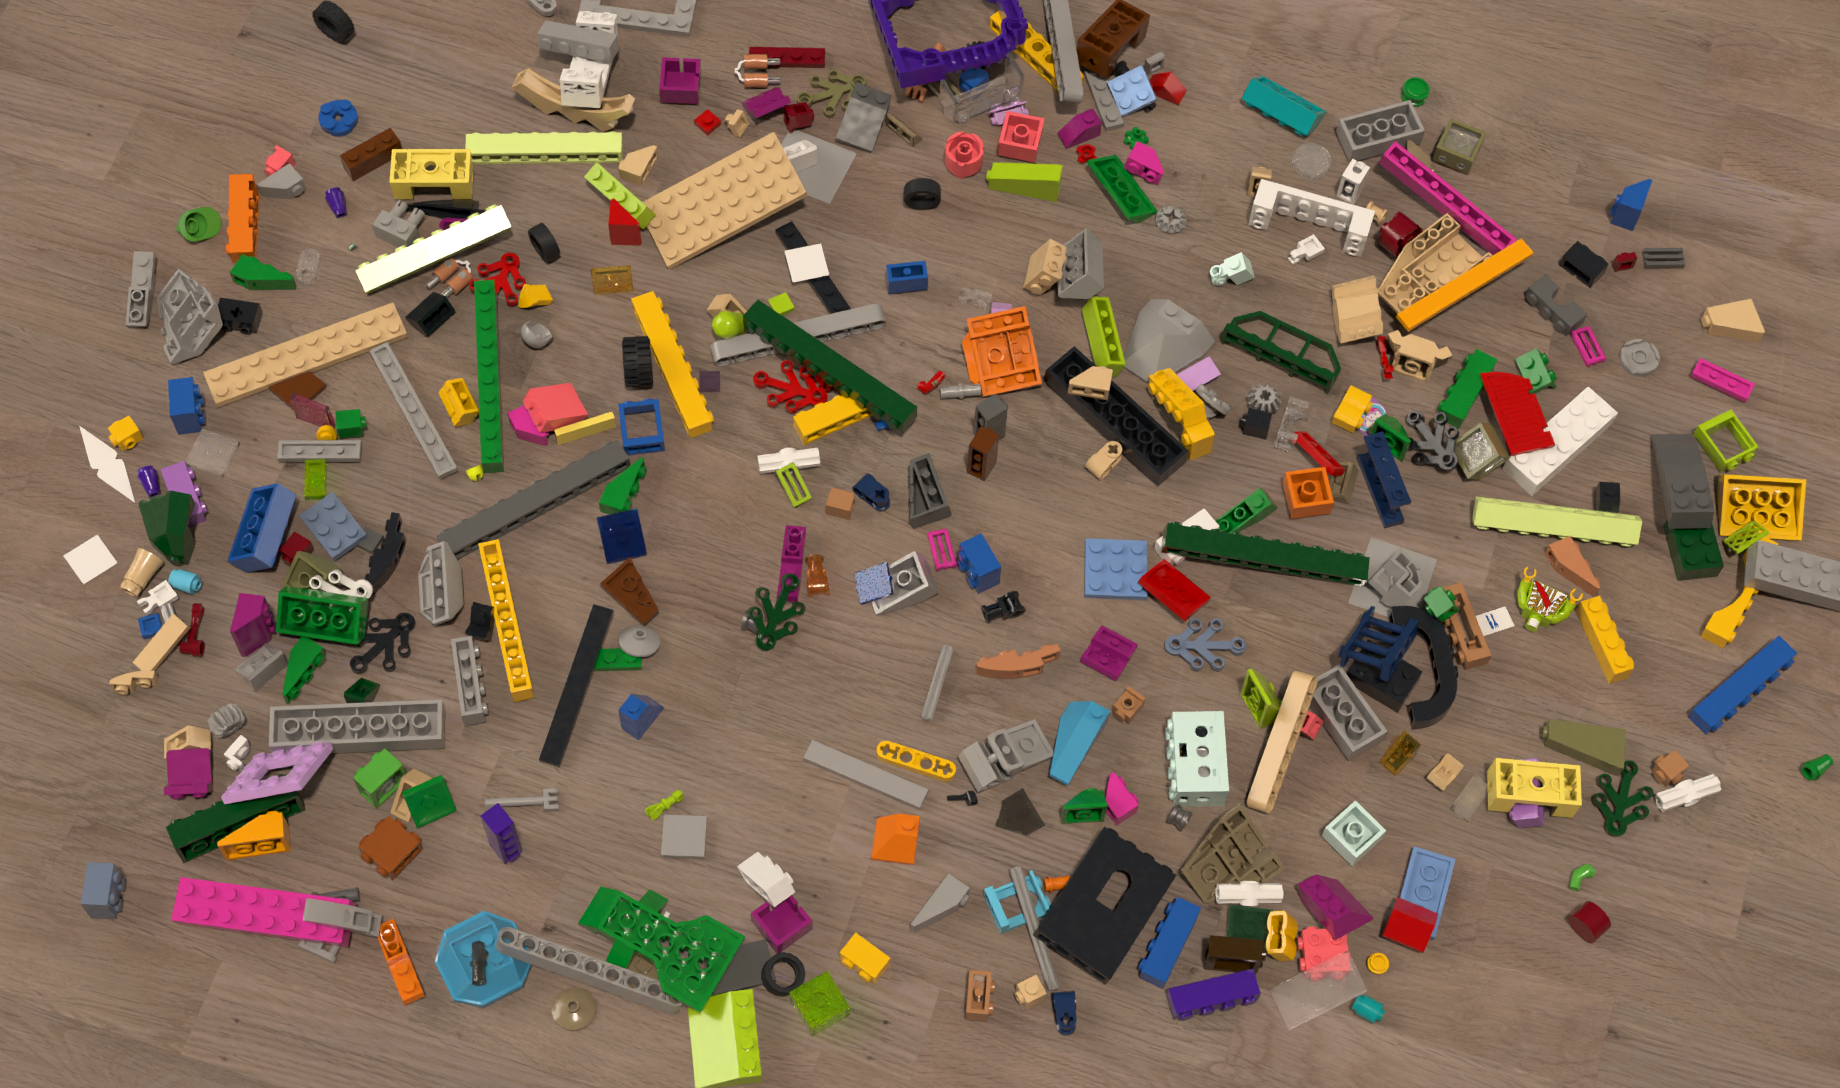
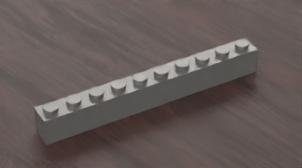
M618 440L608 442L601 449L589 452L584 458L569 463L560 471H554L543 480L533 482L528 488L516 491L511 497L497 501L494 506L480 510L475 516L463 519L452 528L444 529L437 535L438 542L446 541L456 559L459 560L478 550L479 543L496 540L622 473L631 466L630 459Z

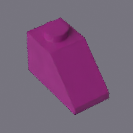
M1092 108L1075 115L1057 135L1065 149L1100 136L1102 122Z

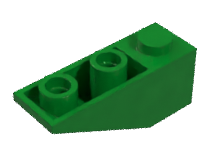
M242 254L230 271L233 282L249 290H295L297 288L294 277L290 273L278 271L274 266L270 264L265 265L253 256L248 257Z
M639 458L606 485L599 501L600 512L624 519L626 512H630L633 495L636 496L639 491L640 484L638 483L640 478H644L647 471L644 458Z
M1259 488L1215 522L1224 533L1240 532L1263 520L1278 509L1269 494Z
M304 636L298 640L289 654L282 693L285 703L288 705L299 696L300 689L312 679L313 672L317 667L323 665L327 656L322 646Z

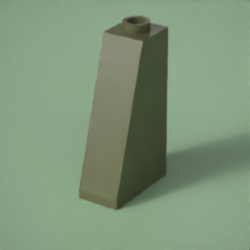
M1549 719L1546 726L1542 727L1541 738H1544L1545 747L1615 776H1619L1624 769L1626 729Z

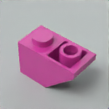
M1137 141L1127 158L1124 169L1146 179L1148 182L1159 185L1164 170L1154 149Z
M525 406L507 413L509 423L518 439L543 446L548 445L547 436H549V432L540 433Z
M1112 772L1109 776L1106 793V813L1117 826L1137 813L1139 801L1134 793H1129L1126 789L1124 780Z

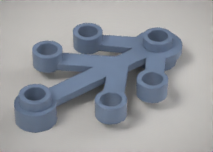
M1198 618L1192 619L1189 627L1179 636H1169L1165 641L1166 651L1171 655H1180L1195 671L1203 668L1204 661L1201 657H1194L1188 650H1195L1211 664L1215 671H1221L1224 668V659L1215 657L1209 650H1229L1232 655L1240 656L1246 649V642L1239 637L1233 638L1231 641H1208L1215 633L1222 630L1223 622L1217 618L1211 621L1210 627L1195 641L1186 640L1194 632L1196 633L1201 630L1202 622ZM1197 623L1199 627L1195 628L1192 624ZM1217 623L1220 625V627L1215 628L1213 624ZM1177 642L1179 646L1175 647L1172 643ZM1240 643L1242 646L1236 647L1234 644ZM1198 661L1201 665L1195 666L1194 662ZM1218 661L1222 665L1216 666L1214 663Z

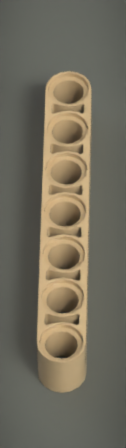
M1294 671L1290 678L1248 795L1247 806L1249 808L1270 813L1274 807L1317 687V677L1314 675Z

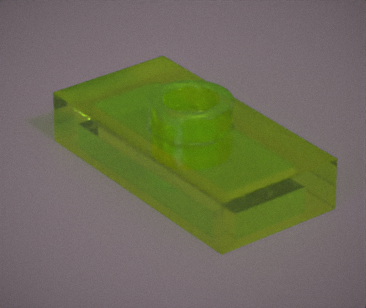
M326 459L305 460V500H318L326 497Z

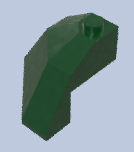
M168 491L165 496L159 494L151 497L150 501L141 500L138 505L152 547L173 565H189L196 545L188 527L195 506L192 495Z

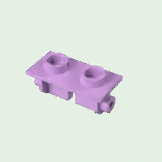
M1015 100L1009 103L1010 106H994L987 116L992 115V118H990L991 124L999 126L1004 124L1007 111L1029 115L1028 109L1023 107L1027 101Z

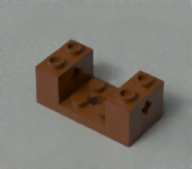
M1116 0L1078 39L1076 50L1079 64L1106 79L1116 69L1119 51L1127 43L1137 47L1146 37L1150 14L1123 0Z

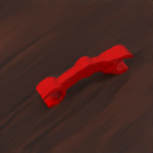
M1377 336L1376 346L1381 356L1380 364L1383 366L1384 379H1393L1392 372H1394V368L1389 366L1388 358L1386 357V336Z

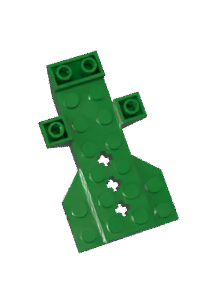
M600 886L578 924L596 935L599 933L614 942L605 962L627 969L635 954L655 965L662 993L701 1014L734 960V956L743 943L745 936L708 915L676 923L661 914L668 899L651 889L637 901L621 891ZM669 940L670 947L663 948L660 942ZM688 951L689 958L685 957V959H682L680 952ZM703 961L707 962L708 969H700L698 963L703 964Z

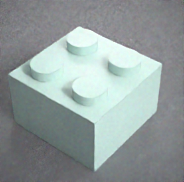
M1355 800L1325 827L1322 837L1353 867L1383 839L1386 830Z

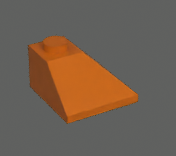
M898 813L877 818L871 860L914 865L920 816Z

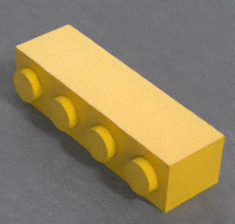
M837 395L826 403H819L808 411L797 413L793 417V426L802 443L806 445L872 416V413L866 408L859 407L850 397Z

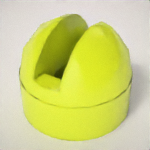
M481 464L466 470L467 476L472 481H477V476L481 480L484 474Z

